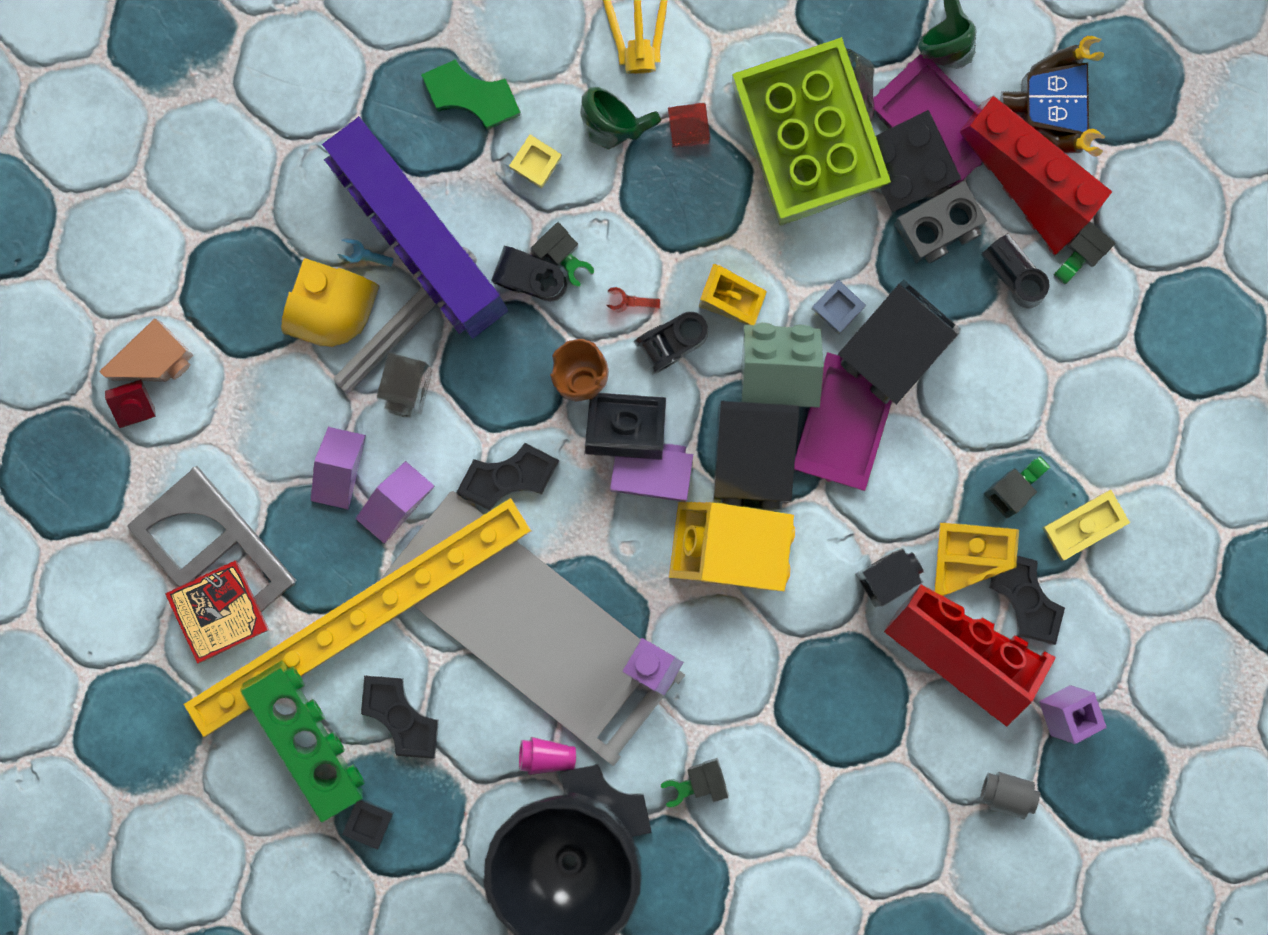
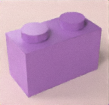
M664 444L662 460L615 457L610 491L686 502L693 454H687L685 446Z

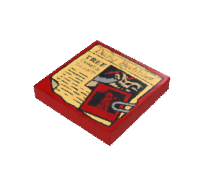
M236 560L165 593L197 664L269 631L261 610Z

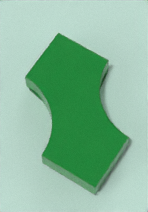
M456 59L421 74L437 111L448 109L467 111L475 115L486 130L521 116L520 109L506 78L498 81L476 79L468 75L459 66Z

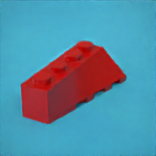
M994 95L979 105L959 131L986 168L992 171L1003 185L1002 189L1008 197L1013 199L1026 215L1025 219L1031 227L1037 230L1045 240L1046 246L1053 256L1057 255L1091 221L1112 193L1103 183Z
M922 584L897 610L884 630L899 645L907 649L1006 727L1033 702L1056 658L1045 651L1041 655L1027 648L1028 642L1016 635L1009 639L994 630L995 624L983 617L981 619H972L965 615L964 607Z

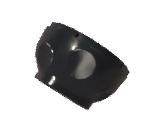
M578 793L546 797L523 805L494 834L489 844L484 865L483 885L487 903H490L496 917L514 935H617L628 923L640 895L642 878L641 857L631 833L606 804ZM567 855L574 856L577 860V865L568 866L564 861V857Z

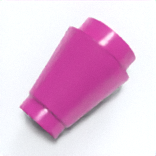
M531 737L530 740H521L519 771H528L529 775L575 769V746H568Z

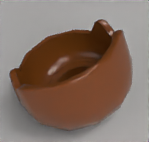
M582 338L570 340L553 353L554 364L550 376L554 387L563 398L575 402L594 399L606 386L609 376L608 363L594 342Z

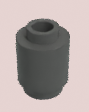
M998 772L996 775L987 773L980 794V803L987 804L988 809L1025 819L1028 813L1034 814L1036 812L1040 799V792L1035 790V782Z

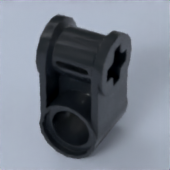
M509 246L503 247L491 279L493 284L549 302L557 301L563 297L567 290V280L559 267L540 260L524 251ZM550 274H553V278L558 283L557 286H549L547 291H544V287L540 283L541 278L548 279Z
M688 311L663 325L647 331L635 339L634 344L636 347L641 346L652 365L650 371L654 375L702 346L708 337V326L702 315ZM695 321L700 324L702 332L697 339L686 340L681 336L680 329L685 322ZM654 342L657 344L661 353L663 354L662 357L659 356L655 347L653 346Z

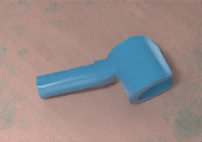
M349 238L341 240L351 243L354 252L349 257L337 254L340 259L353 263L365 260L392 267L394 258L364 249L363 244L358 240Z

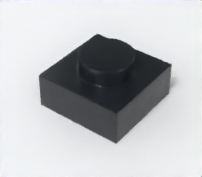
M361 799L355 803L342 835L378 850L394 812Z

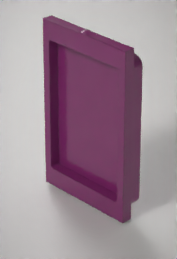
M921 53L912 62H909L906 68L887 86L881 88L879 93L868 103L875 111L877 117L889 129L926 110H930L962 178L949 185L950 189L960 184L974 169L982 165L981 159L959 132L978 107L931 59L924 58Z
M827 352L823 363L820 407L809 408L795 455L794 470L823 478L827 482L832 481L865 491L892 401L889 400L887 404L881 401L870 391L869 388L873 385L862 375L858 378L852 376L841 366L840 363L843 360L841 356Z

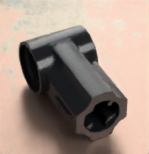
M1008 233L997 239L982 252L981 256L1011 291L1014 301L1019 306L1034 308L1044 300L1050 287L1047 275L1034 266ZM1025 280L1035 281L1040 287V294L1035 297L1026 296L1021 290V282Z

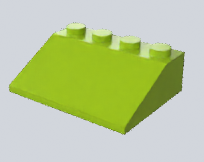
M842 37L732 74V86L779 226L817 214L891 184Z

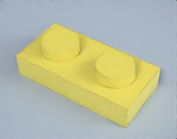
M1108 490L1042 527L1059 559L1064 561L1130 524V521L1112 490Z

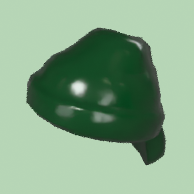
M943 0L947 15L946 19L932 27L921 37L918 49L924 58L931 59L938 65L954 69L963 68L972 62L975 55L977 30L973 22L963 12L959 0Z
M589 87L581 98L580 116L583 121L585 136L589 142L606 149L614 148L627 139L636 140L646 130L653 128L661 122L657 111L636 118L624 102L611 92L600 87Z

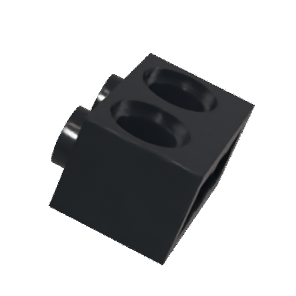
M899 549L855 574L874 607L884 606L923 583L919 574L924 571L913 552L908 554L904 549Z

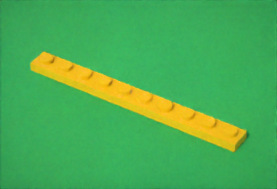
M511 498L183 705L202 736L210 735L251 709L240 692L244 682L282 660L288 669L294 666L302 677L529 534L532 530Z

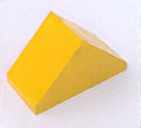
M713 264L700 298L699 307L747 325H755L767 291L726 268Z

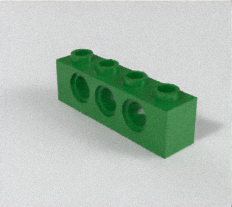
M282 660L244 682L240 692L322 823L361 800L363 790L361 786L365 784V781L354 764L348 767L341 755L345 752V749L336 733L333 731L328 734L321 721L325 719V716L314 699L308 702L301 688L305 684L296 668L292 666L288 669ZM282 698H288L295 703L296 710L291 714H281L276 710L275 702ZM308 731L316 737L317 741L312 746L303 747L295 741L294 737L299 732ZM321 764H329L335 768L337 773L330 779H322L316 775L315 769Z

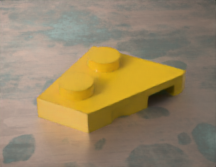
M940 523L935 592L945 596L1016 568L1019 529Z

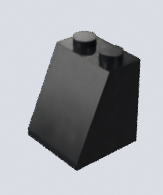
M903 279L838 353L843 358L840 364L855 378L862 375L873 385L869 388L870 391L881 401L887 404L891 400L897 405L957 337L961 328Z
M720 402L717 419L713 499H721V504L744 507V501L759 502L760 509L782 510V503H790L792 501L799 405Z

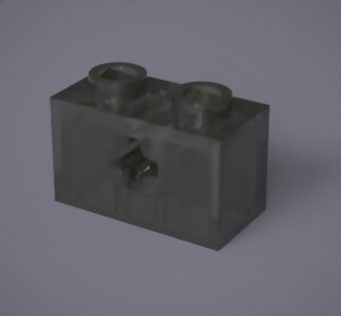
M388 352L376 398L385 405L384 409L388 410L390 414L410 418L412 412L422 414L433 370L427 362Z

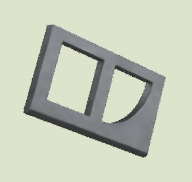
M198 466L191 468L184 477L127 525L179 587L195 580L236 543H239L271 580V583L254 596L261 612L286 590L293 587L297 581ZM181 514H200L220 523L226 531L182 569L148 531L160 521Z

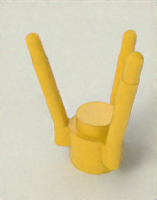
M603 0L618 50L619 65H625L626 73H651L656 71L655 63H661L660 47L668 0H660L652 47L650 46V40L643 37L641 0H634L635 40L627 42L628 48L625 47L611 0Z

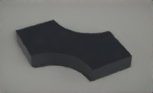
M524 443L514 456L502 462L486 463L473 459L456 493L491 511L501 498L516 491H533L543 494L559 460L527 443Z
M1017 555L1016 568L991 577L989 588L1002 594L1012 605L1017 617L1016 635L1056 645L1065 607L1051 601L1042 591L1037 578V560Z
M364 675L361 714L375 718L387 727L394 739L396 756L435 759L439 720L424 716L411 705L405 693L404 678Z
M598 764L560 772L565 795L578 793L606 804L619 817L632 837L652 833L644 794H628L614 788L606 781Z

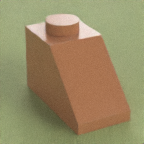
M154 318L99 372L105 378L112 381H137L142 379V381L167 382L170 378L175 380L185 373L190 367L188 360L194 355L162 322Z

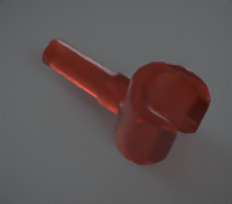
M612 287L607 291L609 294H622L623 299L619 305H606L614 312H623L628 307L635 306L660 308V299L628 295L618 287Z

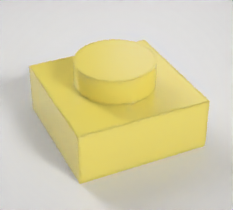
M529 135L509 167L542 189L562 159V154L534 136Z

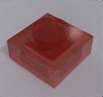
M706 103L668 107L673 147L710 143Z

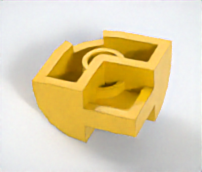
M304 258L293 291L289 292L285 303L281 324L282 333L319 346L334 347L348 343L355 336L361 334L368 322L380 286L353 272L341 268L336 269Z

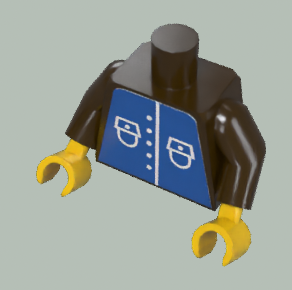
M1086 36L1080 41L1079 46L1073 45L1055 51L1032 65L1030 71L1026 73L1021 81V91H1002L1000 95L1002 103L1016 114H1021L1023 120L1065 154L1081 153L1085 150L1090 155L1097 157L1103 152L1099 147H1090L1094 139H1104L1105 136L1096 129H1089L1088 63H1082L1084 58L1099 61L1104 57L1103 52H1095L1090 55V46L1095 42L1101 41L1100 38L1094 36Z

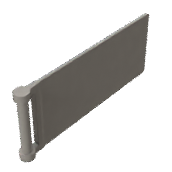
M449 492L382 576V579L480 518L483 514L456 492ZM517 541L414 605L415 608L613 766L621 758L619 755L621 750L664 697V695L650 689L607 744L597 738L641 683L622 672L641 639ZM680 670L669 689L675 682L679 684L685 677V674Z

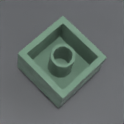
M764 322L755 325H744L741 361L742 402L820 407L824 368L821 329L812 328L808 325L781 327Z

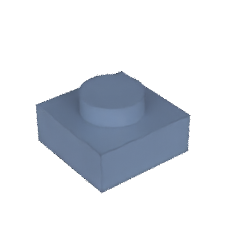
M838 279L811 309L833 330L840 334L865 308L866 304Z

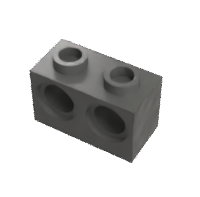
M964 181L898 217L894 226L915 263L926 258L928 264L948 254L949 252L946 247L959 240L961 245H965L982 235L979 229L987 222V219ZM953 208L964 210L968 216V223L965 225L954 224L949 216L950 210ZM921 226L929 227L935 234V241L930 244L920 242L916 236V229Z

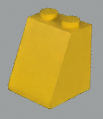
M678 502L669 578L785 592L786 583L791 572L789 564L790 546L795 538L794 515L713 502Z

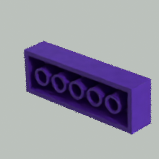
M359 116L322 144L329 154L324 159L325 163L344 188L351 184L347 191L367 217L372 213L375 214L370 220L390 246L397 242L398 245L393 248L412 275H415L417 272L421 273L416 279L436 305L441 301L444 302L445 305L440 309L458 334L466 330L473 339L508 312L500 294Z

